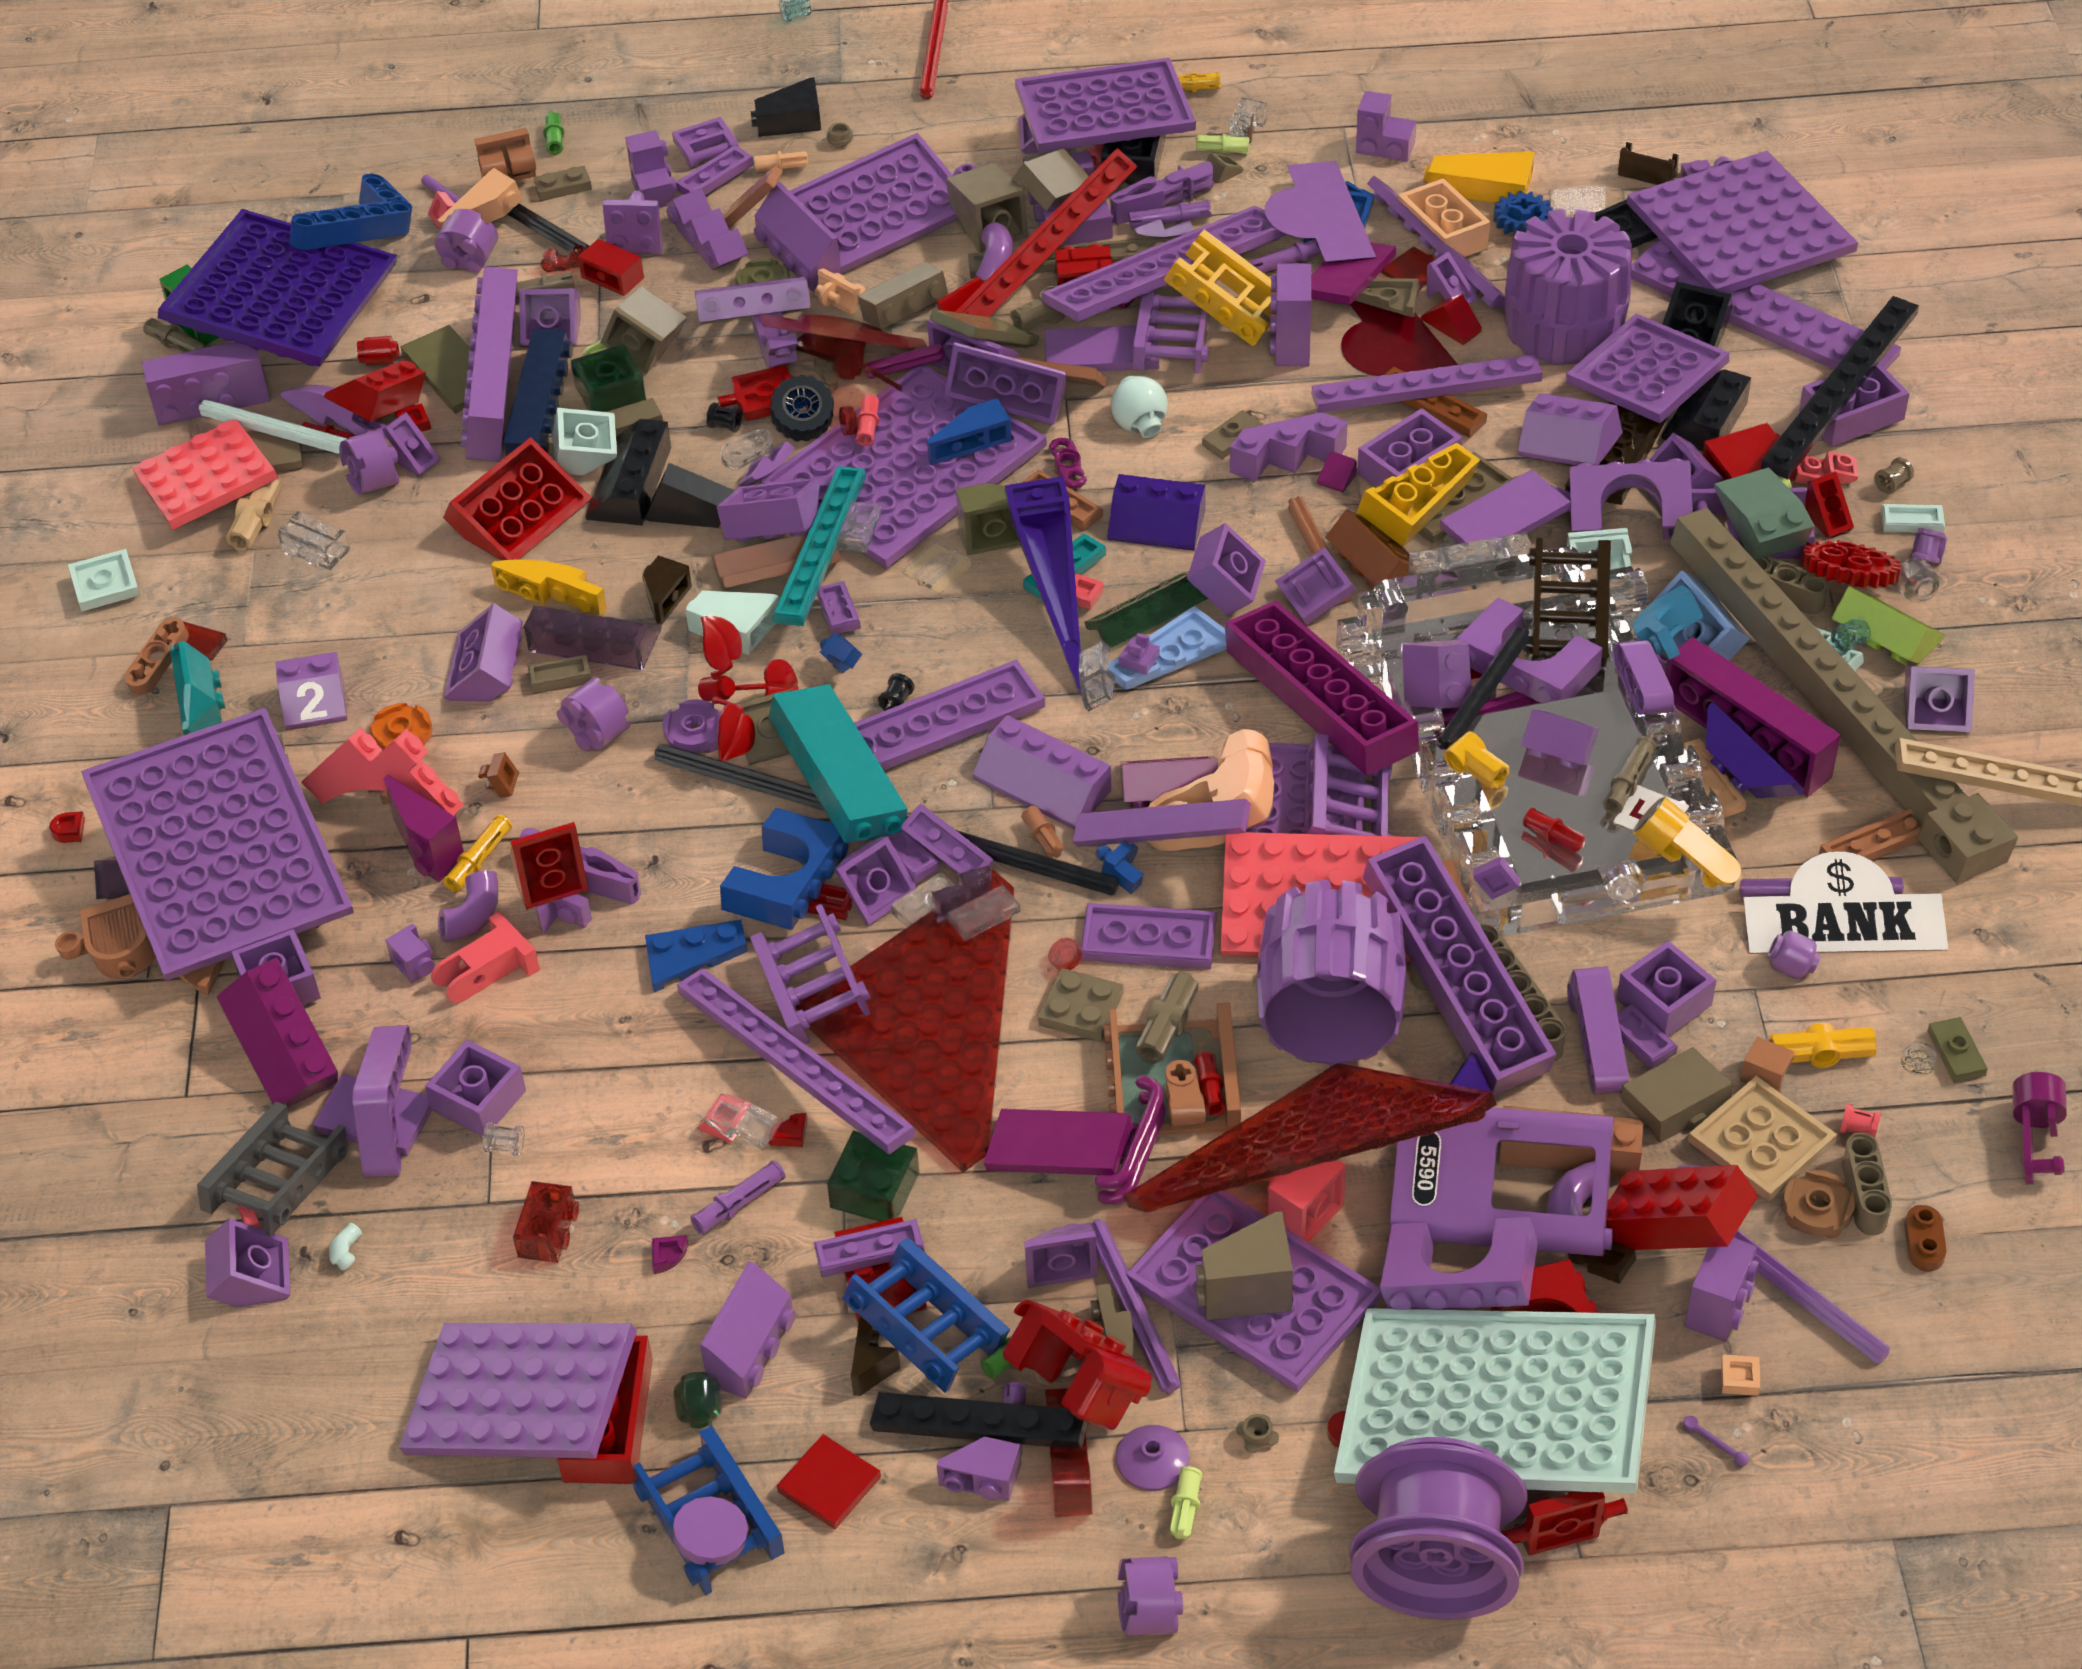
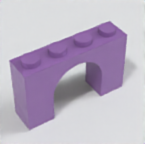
M1089 151L1069 154L1088 176L1094 172V165ZM1028 192L1029 203L1033 205L1035 221H1040V227L1058 207L1045 211ZM1105 200L1062 245L1113 238L1112 215L1107 201Z
M1677 458L1666 462L1641 460L1637 463L1623 464L1621 462H1610L1606 465L1582 463L1570 467L1572 532L1602 530L1601 514L1605 501L1616 491L1631 487L1646 490L1658 500L1662 512L1663 540L1671 539L1677 518L1693 512L1690 460L1683 461Z
M1497 597L1457 637L1456 640L1463 639L1469 644L1471 669L1481 674L1484 673L1514 628L1518 626L1522 628L1524 609ZM1576 635L1558 654L1549 659L1529 661L1517 657L1500 683L1560 712L1600 671L1603 648Z
M1531 1217L1496 1218L1491 1248L1487 1256L1473 1268L1458 1273H1441L1431 1269L1434 1243L1426 1222L1392 1224L1380 1284L1387 1309L1440 1310L1529 1305L1538 1239Z

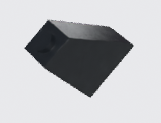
M815 77L805 79L755 99V111H750L752 127H758L759 137L821 130Z
M669 463L652 497L645 520L719 528L721 522L717 506L732 494L734 490Z

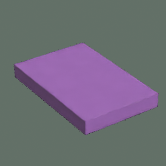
M346 1074L341 1075L313 1124L316 1133L329 1136L338 1125L345 1126L346 1140L358 1143L353 1109V1088L357 1077ZM399 1088L394 1109L400 1154L408 1156L432 1110L428 1095Z

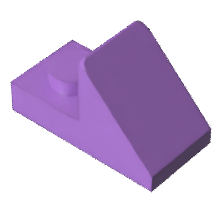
M1449 251L1427 265L1428 298L1440 291L1445 300L1463 293L1468 304H1471L1478 297Z
M407 412L382 429L384 435L398 452V462L396 463L415 475H420L440 460Z
M578 894L536 907L542 933L549 929L557 917L566 923H574L583 928L592 920L588 898Z

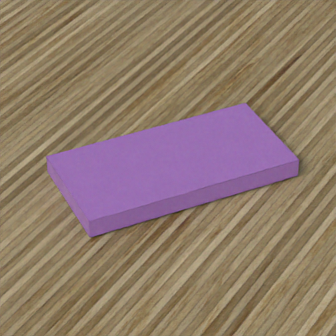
M1137 325L1045 329L1046 361L1096 368L1099 371L1133 370V343ZM1154 340L1152 345H1158V341ZM1159 357L1146 359L1145 369H1159Z
M1530 470L1441 519L1440 528L1479 561L1570 510L1571 501L1533 470Z
M1087 903L1080 960L1211 969L1217 912Z

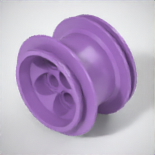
M1422 1437L1391 1445L1380 1454L1368 1460L1360 1468L1355 1481L1356 1492L1364 1506L1377 1516V1521L1366 1526L1356 1534L1350 1544L1349 1558L1352 1564L1351 1575L1353 1581L1367 1597L1384 1607L1403 1614L1441 1620L1466 1619L1486 1615L1504 1607L1515 1597L1519 1588V1579L1523 1573V1558L1515 1544L1500 1533V1528L1514 1521L1523 1512L1527 1503V1490L1519 1475L1507 1466L1500 1457L1486 1448L1467 1441L1445 1437Z

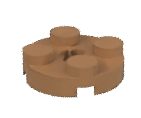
M1821 1170L1808 1171L1805 1176L1798 1179L1795 1176L1788 1182L1785 1188L1782 1203L1786 1214L1785 1220L1790 1227L1811 1235L1826 1236L1828 1238L1837 1237L1841 1234L1842 1229L1847 1227L1852 1220L1855 1209V1196L1853 1192L1850 1194L1849 1190L1845 1187V1181L1839 1176ZM1816 1198L1822 1199L1823 1205L1826 1207H1816L1810 1200L1815 1202Z

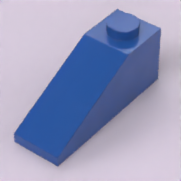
M998 398L970 406L927 440L930 465L1012 441L1011 421Z

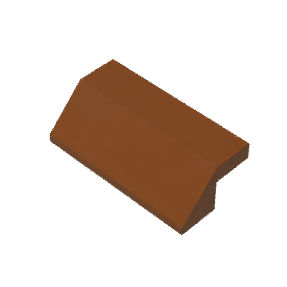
M809 532L800 536H790L711 555L722 589L791 573ZM835 550L830 564L841 561L838 550Z

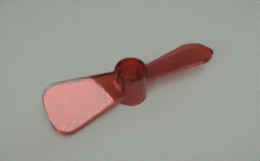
M804 333L797 338V351L834 362L833 370L839 373L838 377L854 380L855 376L861 375L863 369L902 392L903 387L863 363L866 342Z

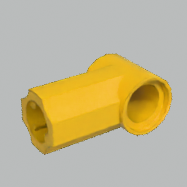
M1470 731L1465 733L1443 753L1447 764L1458 773L1466 771L1490 789L1501 787L1510 774V767L1490 753L1481 738Z

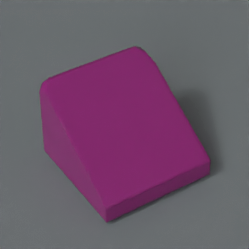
M1331 451L1317 479V484L1343 493L1356 476L1357 461L1354 458Z

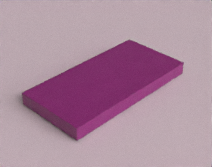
M1370 242L1376 257L1327 262L1324 260L1311 274V299L1351 305L1396 256V246Z
M1001 1109L983 1164L987 1171L1114 1175L1118 1170L1132 1119L1129 1113Z

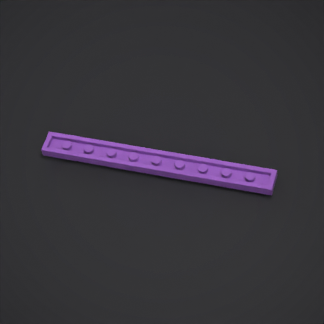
M701 968L677 984L678 992L682 997L887 1154H891L915 1137L914 1126L704 968Z

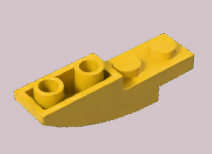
M526 559L494 561L491 564L495 586L503 591H509L542 605H545L550 598H553L558 602L566 603L600 617L607 610L604 589L587 582L584 570L554 562Z

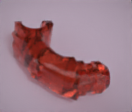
M576 245L568 256L560 255L554 248H548L543 254L544 259L541 261V267L546 272L578 268V256L586 248L583 245Z

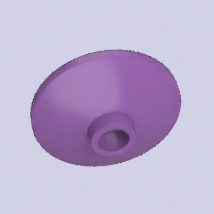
M1146 1425L1132 1430L1121 1440L1116 1453V1463L1122 1477L1129 1484L1148 1491L1163 1490L1178 1483L1180 1469L1189 1466L1190 1461L1189 1449L1184 1439L1174 1430L1160 1425ZM1151 1449L1158 1450L1157 1453H1149L1147 1451Z

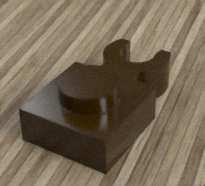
M1612 1242L1611 1250H1605L1604 1256L1568 1253V1259L1578 1265L1587 1263L1589 1273L1620 1284L1636 1261V1252L1633 1249Z

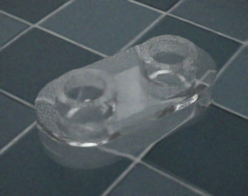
M754 429L727 442L720 449L722 464L730 469H740L763 455H768L774 448L772 433L766 429Z

